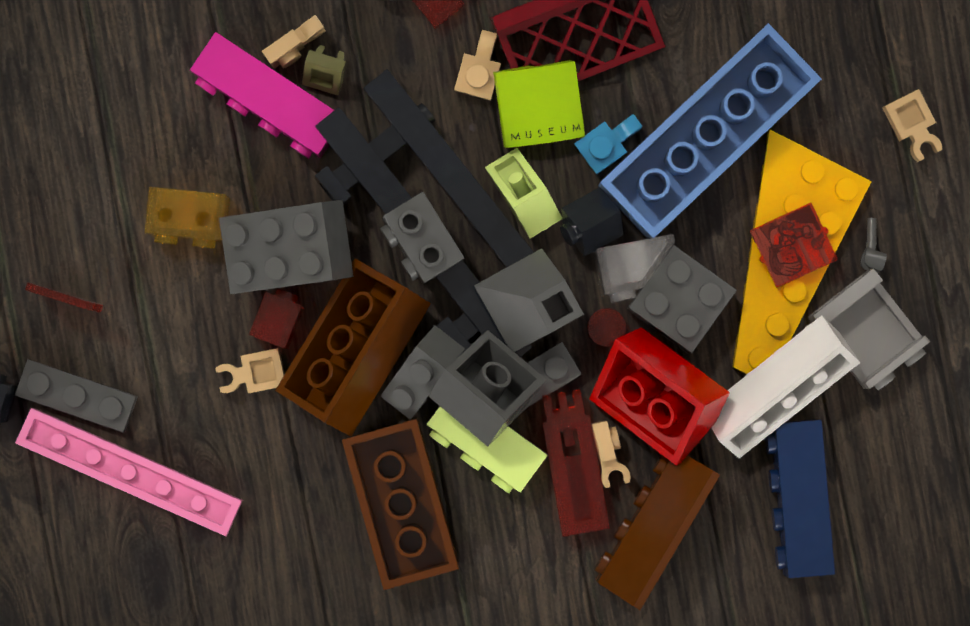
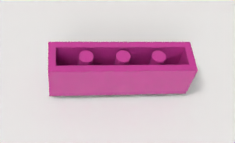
M215 32L190 69L198 77L195 84L213 96L218 90L230 98L226 105L246 117L248 112H251L262 119L258 126L277 138L280 133H283L292 139L293 142L290 147L309 159L313 153L321 158L329 144L315 128V125L334 110Z

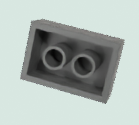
M343 200L219 218L230 294L354 277Z

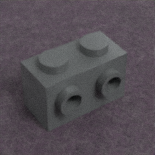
M421 192L382 217L385 225L380 230L391 248L399 246L405 256V259L400 262L412 281L418 278L423 285L464 259V256L424 192Z

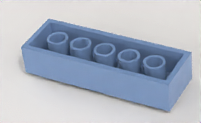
M768 23L599 183L598 187L604 191L640 232L651 241L822 79Z

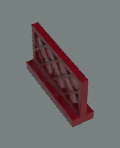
M532 0L489 17L510 69L518 68L515 57L524 61L523 66H528L529 63L534 66L543 65L531 60L539 39H542L560 47L553 63L560 61L564 49L584 58L577 73L578 81L665 47L648 0H638L632 15L613 7L615 0H609L608 4L599 0ZM591 2L606 8L597 29L577 21L583 6ZM576 9L573 18L563 14ZM640 9H642L646 21L637 17ZM610 11L630 19L621 40L602 32ZM557 16L571 22L562 43L542 35L548 19ZM541 22L537 32L528 29V27ZM635 22L649 28L654 43L638 48L626 42ZM575 25L595 33L586 54L567 46ZM522 30L535 36L527 57L512 51L507 38L508 35ZM599 36L619 44L613 59L603 62L591 56ZM624 46L634 50L621 55ZM589 60L599 64L585 70Z

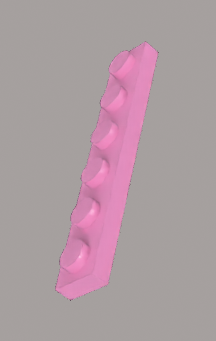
M35 408L30 409L15 442L20 446L224 536L228 535L243 501Z

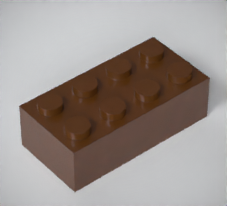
M355 258L352 262L354 277L341 280L275 390L324 423L349 436L353 435L431 305L430 302L405 286Z
M418 418L343 439V447L383 590L458 570L459 562Z

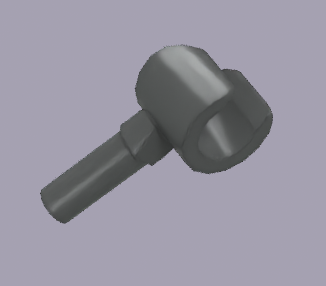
M867 218V242L860 265L864 270L874 268L879 273L884 268L887 254L875 250L877 245V219Z

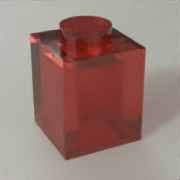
M278 288L275 295L265 292L249 335L284 349H289L304 310V306L296 304L299 296Z

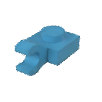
M634 114L613 130L604 121L585 135V137L574 143V145L597 175L627 153L621 143L642 129L643 126Z

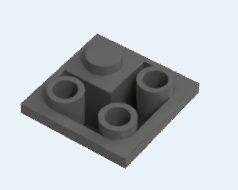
M542 248L474 285L505 344L513 352L584 315L566 280Z

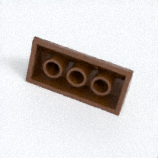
M663 455L660 456L653 468V472L658 475L651 487L644 485L633 502V505L638 507L631 520L623 519L614 534V538L619 541L611 554L604 551L594 568V571L599 573L596 578L597 583L638 610H641L720 476L717 472L689 456L677 466Z

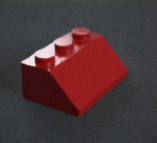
M640 327L615 339L589 400L677 466L682 463L716 423L730 392Z

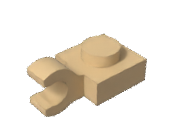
M482 30L476 55L464 53L454 91L491 101L495 88L493 72L499 71L501 63L491 61L497 33Z
M606 420L591 423L601 465L602 484L605 488L610 487L608 477L614 470L622 473L625 484L630 483L631 476L628 468L616 461L614 450L621 449L616 426L609 428Z

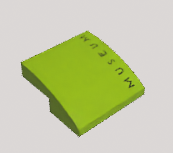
M567 60L535 67L529 65L493 72L505 148L585 137L575 61Z

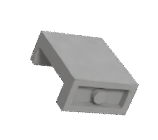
M874 268L860 275L810 314L808 318L811 322H814L822 315L840 332L860 361V364L850 371L863 389H870L875 386L879 390L896 377L892 371L901 364L905 363L908 367L926 354L923 347L930 341L926 336H922L880 284L883 280Z

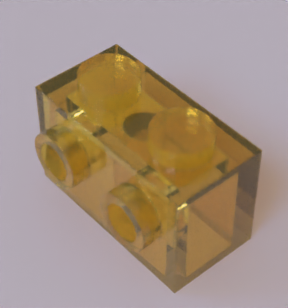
M149 187L144 233L155 236V243L177 245L178 238L192 239V246L215 249L216 242H222L219 218L229 216L230 197L226 194Z

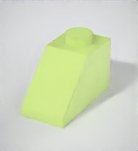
M518 148L485 167L513 215L530 239L562 220V216L547 188Z

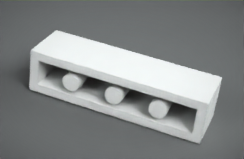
M821 315L728 390L730 394L716 423L711 428L719 442L738 458H741L860 364V361L840 332Z

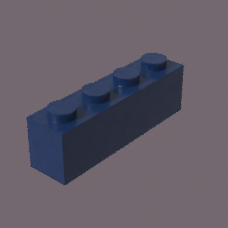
M822 420L785 422L765 438L767 454H773L774 470H769L768 472L770 492L777 493L778 508H772L774 531H780L781 546L775 547L776 566L778 570L783 569V575L787 578L835 575Z

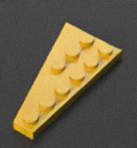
M770 129L767 133V145L762 166L761 185L753 231L809 205L821 230L817 231L813 224L812 227L817 237L823 233L824 237L821 241L824 239L825 241L822 244V248L829 262L824 264L819 251L811 247V240L813 238L805 239L800 237L814 269H809L796 240L795 244L791 245V247L795 248L797 255L801 258V271L797 275L788 276L789 281L776 286L752 234L742 311L732 368L744 374L754 370L774 354L776 350L791 340L872 182ZM792 220L795 229L802 228L806 225L799 224L795 220ZM787 223V227L790 228L792 225ZM783 230L782 232L790 236L794 234L790 230ZM798 232L795 234V236H801V233ZM779 233L774 235V245H778L779 236H781ZM790 246L780 248L783 250L780 252L783 263L798 261L794 249H788Z

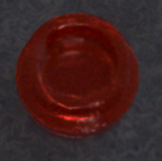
M609 308L600 309L588 321V334L600 346H613L615 339L625 335V320L616 310Z

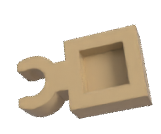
M314 15L296 30L292 29L262 50V53L273 69L279 65L282 68H286L302 56L299 51L305 48L304 45L321 36L326 30L317 16Z
M919 89L883 107L898 140L901 141L910 137L912 141L910 152L916 162L924 159L920 150L922 143H929L934 153L942 150L941 141L935 135L929 134L927 127L935 124L936 121Z
M279 348L240 356L242 367L239 368L232 364H222L215 368L216 373L228 371L233 376V381L230 385L220 387V392L222 393L234 392L243 383H246L248 393L277 388L285 375Z

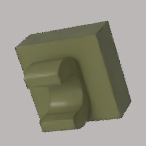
M322 45L316 49V52L309 50L305 60L302 85L339 95L346 65L344 52L339 51L337 58L325 55V46Z

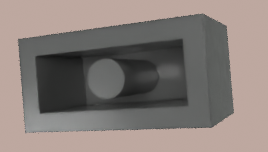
M434 326L415 347L380 397L411 420L429 399V394L445 369L464 352L465 348L437 326Z

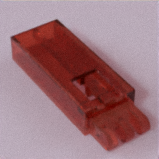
M580 389L572 390V399L575 405L569 407L565 392L557 393L560 407L557 409L552 408L553 401L550 394L543 395L547 422H542L562 537L610 529L591 419L589 414L585 415L581 391ZM577 429L581 454L564 457L560 432H563L565 447L573 446L575 442L572 430Z

